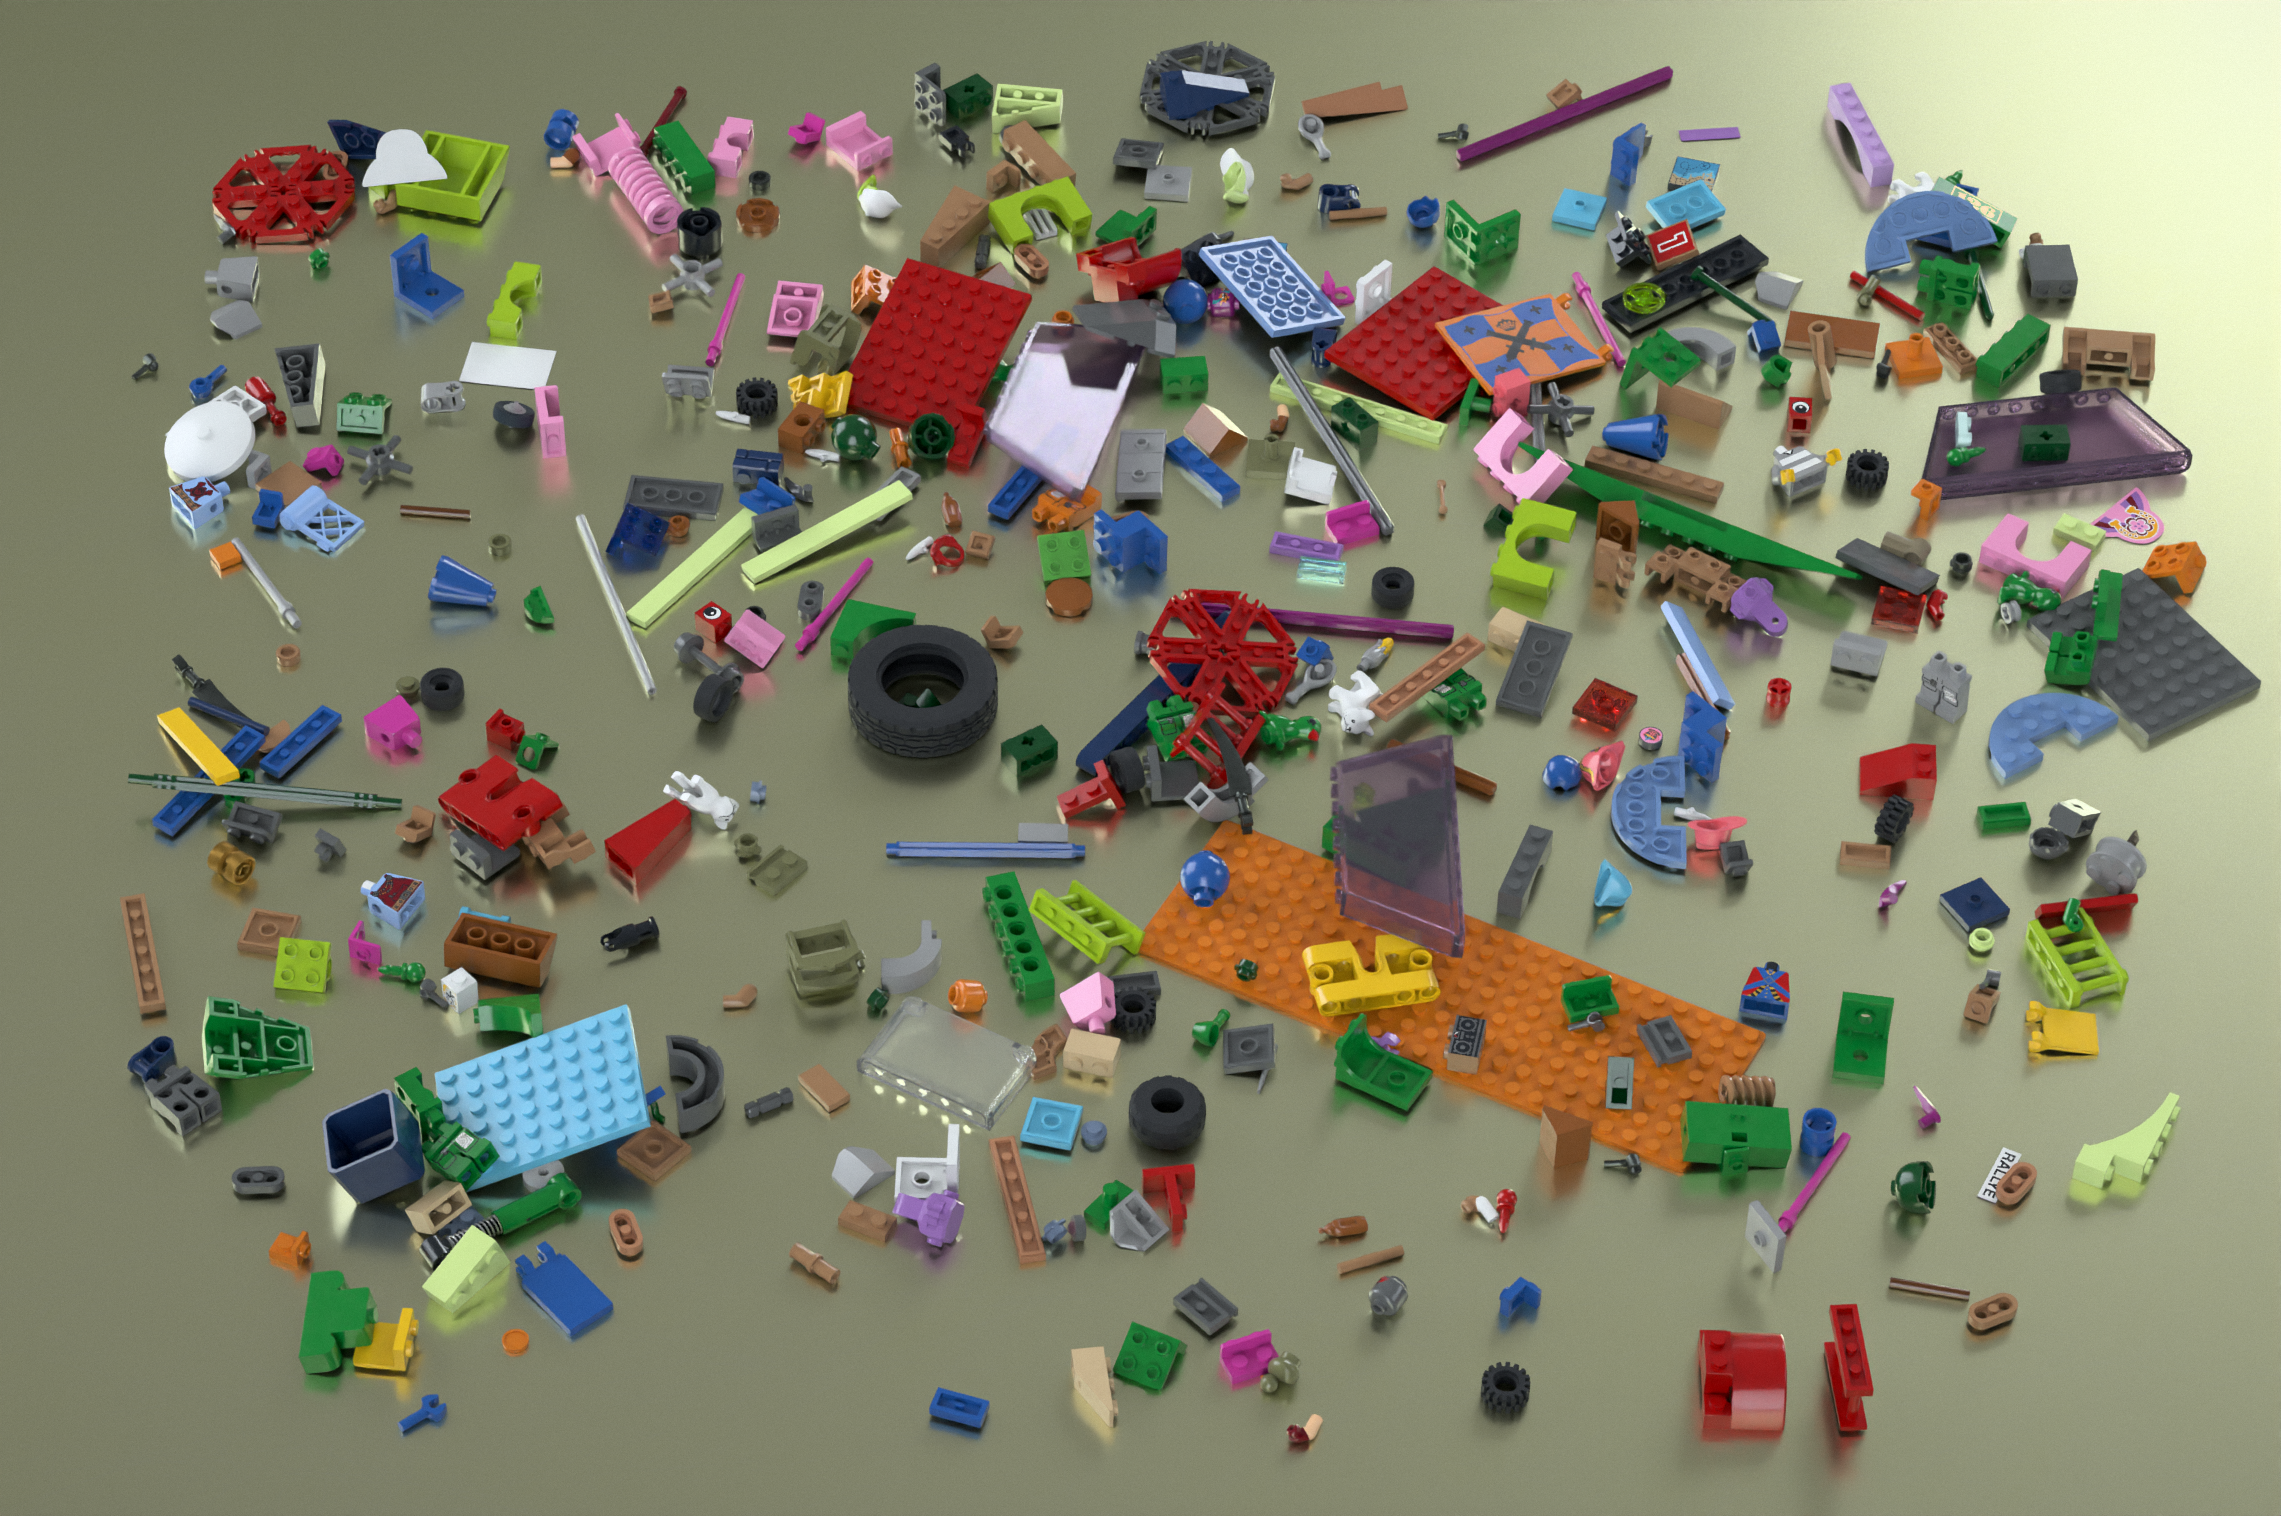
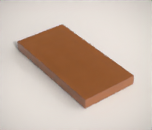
M1790 310L1784 346L1811 350L1808 326L1815 321L1823 320L1830 324L1835 353L1875 358L1880 323Z

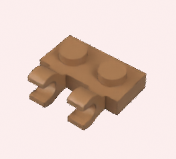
M1600 537L1596 544L1593 577L1613 585L1618 582L1619 586L1628 589L1630 580L1634 581L1635 572L1631 570L1632 563H1636L1637 555L1632 552L1623 551L1621 544Z

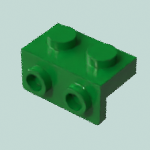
M1610 975L1573 981L1562 985L1561 1003L1570 1023L1587 1020V1016L1591 1012H1597L1602 1017L1619 1014V1005L1611 989L1612 978Z

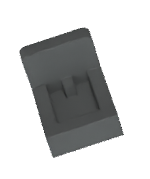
M1745 840L1721 843L1719 845L1725 874L1733 873V876L1747 874L1753 866V859L1748 858Z

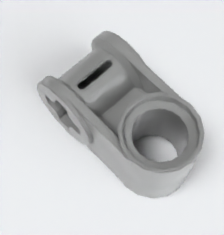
M458 381L427 383L421 388L422 410L426 413L462 410L466 405L465 399L462 397L463 385Z

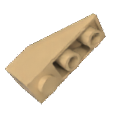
M1103 1346L1071 1349V1369L1075 1389L1108 1427H1113L1114 1416H1118L1117 1399L1112 1400L1111 1394H1115L1114 1379L1108 1378V1373H1111L1110 1357H1105Z

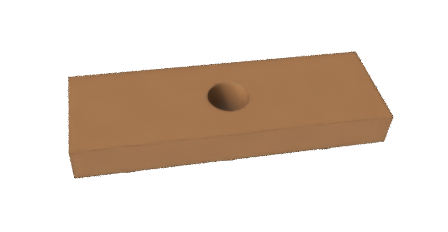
M1943 322L1924 328L1923 335L1930 338L1932 345L1960 375L1977 369V358Z

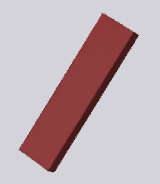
M2135 893L2080 899L2081 904L2079 908L2083 907L2087 914L2132 909L2139 901ZM2068 901L2041 904L2034 911L2035 918L2039 920L2063 917Z

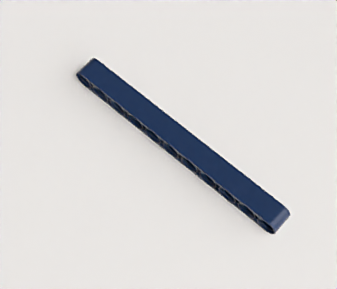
M1225 610L1215 620L1220 629H1222L1230 614L1228 610ZM1222 649L1219 650V652H1222L1223 656L1226 654L1223 652ZM1170 663L1167 668L1179 684L1187 688L1193 684L1203 664ZM1160 674L1079 752L1075 763L1078 768L1098 777L1094 763L1103 760L1107 768H1110V754L1113 751L1131 747L1148 730L1146 724L1150 717L1146 708L1149 702L1159 700L1163 708H1166L1167 700L1171 696H1175Z

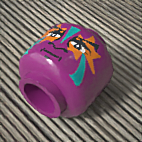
M1214 288L1211 293H1208L1207 310L1211 311L1214 317H1233L1235 311L1240 310V301L1228 288Z

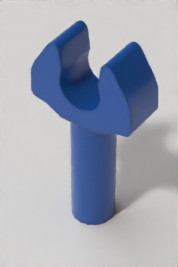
M438 1394L424 1396L421 1398L422 1407L420 1410L397 1422L399 1429L403 1432L426 1418L432 1419L435 1422L440 1421L447 1412L446 1403L436 1408H431L439 1403Z

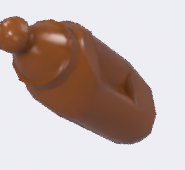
M944 492L941 510L945 523L951 528L958 527L963 521L959 505L952 496H949L948 492Z
M1351 1216L1332 1220L1324 1228H1319L1318 1232L1335 1237L1355 1235L1368 1231V1224L1364 1216Z

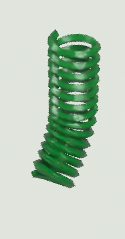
M654 1102V1105H650L652 1115L658 1122L664 1123L665 1116L660 1114L658 1103Z

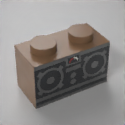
M1456 1016L1455 1024L1450 1025L1447 1040H1451L1450 1044L1445 1043L1443 1059H1447V1070L1477 1075L1486 1037L1487 1020Z

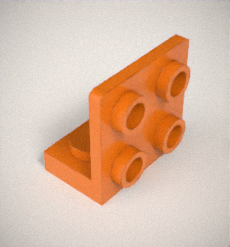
M864 265L851 281V312L859 315L864 308L869 307L871 301L882 306L896 277L889 276L876 268Z

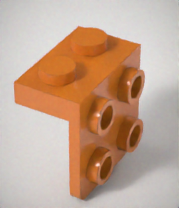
M2196 541L2180 542L2178 544L2155 547L2142 571L2150 579L2175 575L2183 593H2192L2207 562Z

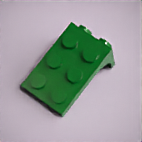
M1361 1013L1357 1019H1353L1350 1022L1345 1035H1341L1336 1041L1335 1078L1408 1111L1432 1079L1433 1071L1379 1046L1368 1033L1366 1026L1367 1015Z

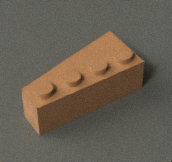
M954 185L920 240V261L941 268L990 223L988 210L989 203L991 202Z

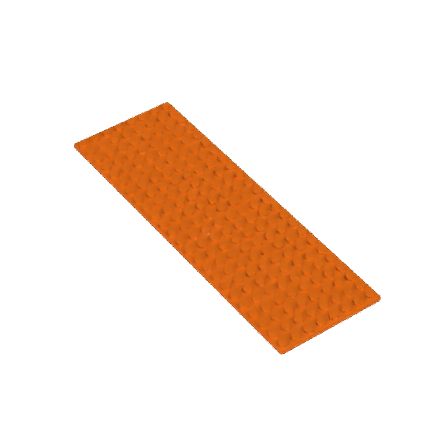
M1229 820L1222 822L1203 848V850H1208L1218 855L1228 866L1230 882L1225 893L1220 898L1214 900L1212 906L1198 907L1194 904V899L1185 893L1179 881L1143 930L1146 934L1138 952L1342 1036L1347 1032L1349 1024L1353 1019H1357L1361 1013L1367 1015L1366 1026L1370 1036L1382 1038L1385 1033L1390 1032L1401 1040L1396 1046L1388 1044L1389 1048L1400 1052L1398 1056L1432 1070L1435 1074L1542 1117V1109L1545 1105L1592 1121V1138L1636 1154L1639 1157L1679 1173L1684 1172L1690 1163L1683 1161L1680 1118L1685 1101L1721 1103L1718 1097L1721 1077L1723 1075H1729L1730 1077L1738 1075L1742 1077L1766 1039V1034L1762 1031L1253 830L1252 834L1243 835L1241 825ZM1408 931H1418L1422 934L1426 949L1432 955V968L1441 991L1437 999L1430 1002L1330 1017L1320 1014L1315 996L1310 992V980L1302 958V953L1306 948L1313 945L1350 940L1361 957L1364 969L1368 972H1376V936ZM1241 959L1250 960L1258 966V976L1255 980L1243 981L1236 976L1237 973L1234 970V966L1239 964ZM1610 975L1612 978L1611 989L1619 1005V1014L1602 1017V1022L1605 1025L1602 1031L1596 1032L1590 1026L1569 1032L1567 1025L1575 1023L1569 1022L1562 1006V985L1573 981ZM1457 1015L1487 1020L1486 1037L1477 1075L1447 1070V1059H1443L1445 1043L1450 1044L1451 1040H1447L1449 1026L1455 1024ZM1671 1015L1692 1050V1058L1669 1065L1664 1063L1661 1064V1067L1657 1068L1636 1032L1637 1025H1647L1648 1021ZM1608 1056L1634 1057L1632 1109L1606 1108L1605 1080H1607Z

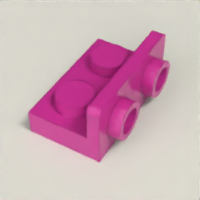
M1368 500L1327 511L1325 516V530L1334 543L1345 545L1379 534L1380 527L1370 514V503Z
M1269 1329L1256 1331L1238 1339H1231L1220 1345V1363L1232 1385L1269 1373V1362L1273 1358L1279 1357L1271 1343L1272 1333Z

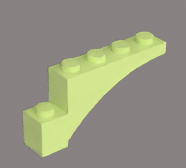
M2170 1092L2164 1103L2150 1118L2128 1133L2098 1144H2084L2075 1161L2072 1178L2102 1189L2106 1180L2111 1181L2114 1173L2140 1183L2144 1174H2150L2154 1164L2153 1157L2160 1155L2163 1147V1142L2161 1141L2163 1138L2168 1139L2172 1129L2171 1122H2176L2180 1115L2181 1107H2178L2180 1096Z

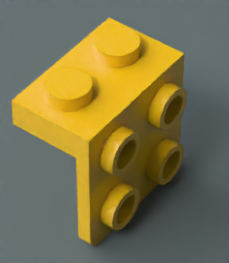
M402 1308L399 1324L376 1323L372 1344L355 1348L353 1356L354 1366L406 1371L408 1359L413 1355V1338L417 1336L419 1321L414 1318L413 1308Z

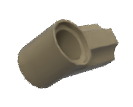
M1889 531L1884 535L1880 547L1919 566L1922 565L1931 552V546L1925 539L1915 538L1912 541Z

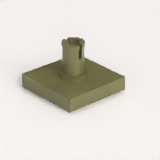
M1275 434L1266 435L1264 440L1249 439L1246 477L1286 480L1289 460L1294 450L1295 442L1279 441V437Z

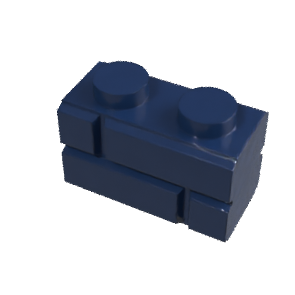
M737 448L732 465L733 482L757 485L759 478L765 477L772 483L780 486L784 472L783 453Z

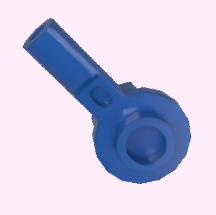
M220 365L206 378H196L189 385L190 392L196 398L208 397L213 390L214 382L227 372V368L224 365Z

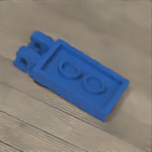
M546 1241L536 1246L540 1252L537 1254V1258L543 1263L537 1268H534L532 1262L524 1254L515 1259V1263L518 1265L516 1272L522 1278V1288L570 1337L613 1310V1303L565 1254L559 1253L556 1255L554 1249Z

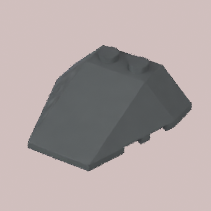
M1139 299L1074 305L1072 308L1086 331L1114 340L1115 336L1127 340L1128 346L1134 347L1136 343L1146 347L1147 352L1167 358L1175 357L1176 324L1163 307V304L1158 300L1151 299V301Z

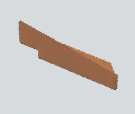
M1380 82L1301 101L1304 115L1313 114L1317 117L1397 111L1408 108L1402 85L1382 90Z

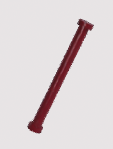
M676 87L674 96L640 146L641 151L646 157L649 155V149L653 145V137H655L654 128L665 125L681 99L687 96V90L684 87Z

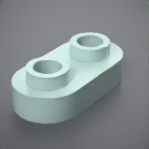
M1957 412L1955 442L1958 449L1961 447L1967 448V446H1971L1972 432H1968L1971 429V417H1967V412Z

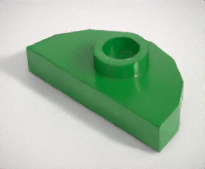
M541 586L530 590V594L524 598L525 614L531 620L538 623H555L554 615Z

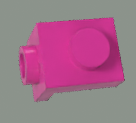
M808 112L805 115L803 124L790 126L788 135L794 137L795 141L801 144L819 141L825 120Z
M331 444L311 449L307 453V458L302 466L307 472L326 467L332 476H336L344 464V459Z

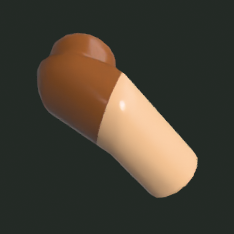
M570 148L562 157H550L551 168H571L580 158L579 150Z
M1280 404L1277 407L1278 420H1270V430L1272 432L1278 431L1280 433L1285 429L1289 419L1288 407L1285 404Z

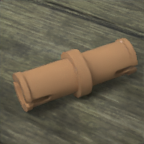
M800 1242L795 1243L791 1248L789 1257L804 1265L809 1273H816L829 1284H834L841 1273L840 1270L823 1260L824 1257L821 1254L813 1253L801 1245Z

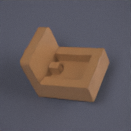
M990 616L981 628V632L990 649L1013 648L1023 634L1020 625L1001 626L996 616Z
M419 805L413 806L411 819L397 824L395 834L403 837L405 841L410 843H417L432 836L436 813Z

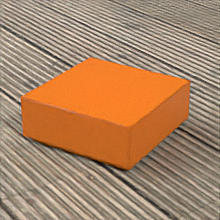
M231 541L209 550L211 558L220 570L242 562L240 553Z

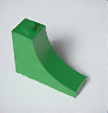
M847 599L830 637L831 655L853 659L866 643L878 635L903 626L917 625L916 613Z
M539 994L477 1000L478 1008H473L474 1023H480V1031H518L529 1034L533 1038L543 1034Z

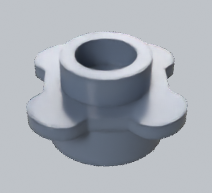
M1063 1218L1058 1222L1056 1220L1049 1222L1043 1229L1045 1234L1042 1237V1241L1048 1239L1053 1244L1063 1238L1068 1232L1063 1225L1066 1220Z

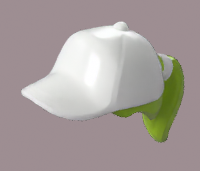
M871 175L858 190L857 199L861 202V207L866 216L884 218L893 210L902 208V205L889 192L876 188L877 180L875 175Z

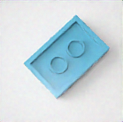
M1701 179L1651 199L1646 204V208L1662 228L1687 219L1692 229L1723 216L1726 211L1725 207Z

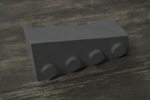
M320 343L274 348L296 427L319 425L325 374V360Z

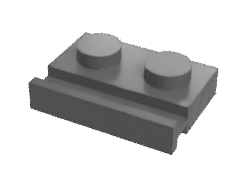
M1671 1015L1648 1021L1647 1025H1637L1636 1032L1657 1068L1661 1067V1064L1664 1063L1669 1065L1692 1058V1050Z
M1202 1277L1198 1283L1190 1285L1173 1298V1305L1209 1335L1228 1323L1231 1317L1238 1315V1308Z

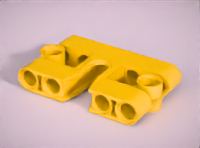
M1418 931L1376 936V972H1368L1364 969L1361 957L1350 940L1313 945L1306 948L1302 953L1310 980V992L1315 996L1320 1014L1325 1017L1430 1002L1437 999L1441 993L1432 968V955L1427 951L1422 934Z

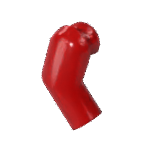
M1942 589L1934 590L1926 603L1935 621H1940L1945 617L1940 605L1945 603L1944 599L1948 600V595Z

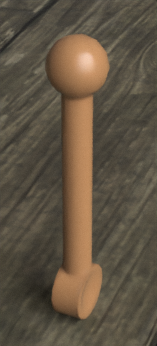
M1445 480L1437 481V488L1440 489L1441 506L1439 507V512L1441 514L1448 512V508L1445 506Z

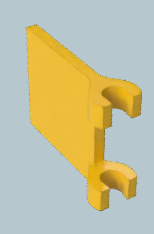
M2038 1001L2029 1002V1010H2026L2025 1013L2026 1021L2037 1022L2042 1020L2043 1033L2033 1031L2031 1034L2032 1041L2028 1042V1050L2030 1052L2036 1053L2052 1049L2098 1055L2096 1014L2046 1008Z

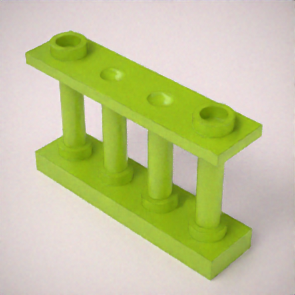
M1072 880L1067 895L1057 898L1044 888L1036 889L1028 910L1097 964L1105 963L1110 949L1120 945L1134 955L1138 954L1146 934L1077 880ZM1066 905H1070V906L1073 907L1076 911H1072V910H1071L1069 907H1067ZM1087 918V919L1090 920L1093 924H1089V923H1088L1087 921H1085L1084 919ZM1101 932H1105V933L1108 934L1111 938L1106 937V936H1105L1104 934H1102Z
M2083 907L2079 908L2077 913L2084 924L2082 930L2079 931L2084 939L2083 941L2061 947L2054 946L2050 939L2075 932L2070 931L2066 925L2046 930L2041 926L2038 919L2028 921L2025 936L2029 946L2069 1009L2079 1007L2083 992L2112 984L2119 995H2124L2129 981L2127 971L2124 968L2122 969L2094 926L2092 917L2087 915ZM2088 949L2095 956L2093 959L2071 965L2065 963L2062 959V956ZM2102 967L2107 975L2081 983L2073 976V974Z

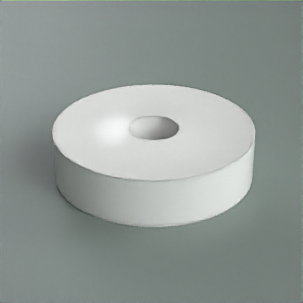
M559 1160L522 1172L523 1184L528 1191L534 1192L546 1186L547 1182L554 1175L565 1173L564 1167Z

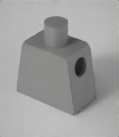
M258 257L225 258L220 260L218 271L206 270L205 284H217V292L220 297L253 302L260 275Z

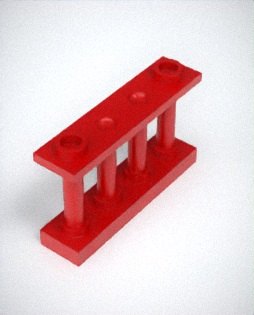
M1224 682L1215 688L1211 686L1204 693V702L1184 733L1178 735L1172 744L1175 747L1169 754L1175 757L1184 750L1210 773L1211 779L1206 787L1213 790L1219 789L1228 780L1218 743L1200 728L1204 720L1207 721L1208 718H1213L1231 740L1242 759L1266 721L1260 714H1257L1252 719H1246L1220 696L1226 686ZM1214 704L1240 726V733L1235 734L1210 712ZM1194 735L1220 757V765H1214L1189 743Z
M1857 1304L1830 1305L1829 1315L1835 1342H1824V1351L1840 1431L1867 1430L1862 1397L1873 1396L1874 1388Z

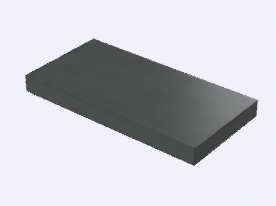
M631 475L623 505V513L667 517L680 515L689 519L716 521L724 485L723 483Z
M1859 538L1854 539L1837 550L1835 557L1844 563L1915 595L1921 594L1936 584L1940 576Z
M1527 620L1498 693L1496 705L1542 718L1572 641L1573 633Z

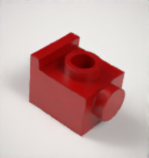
M500 708L485 723L487 740L510 751L522 742L523 736L526 734L524 722L504 714V710Z

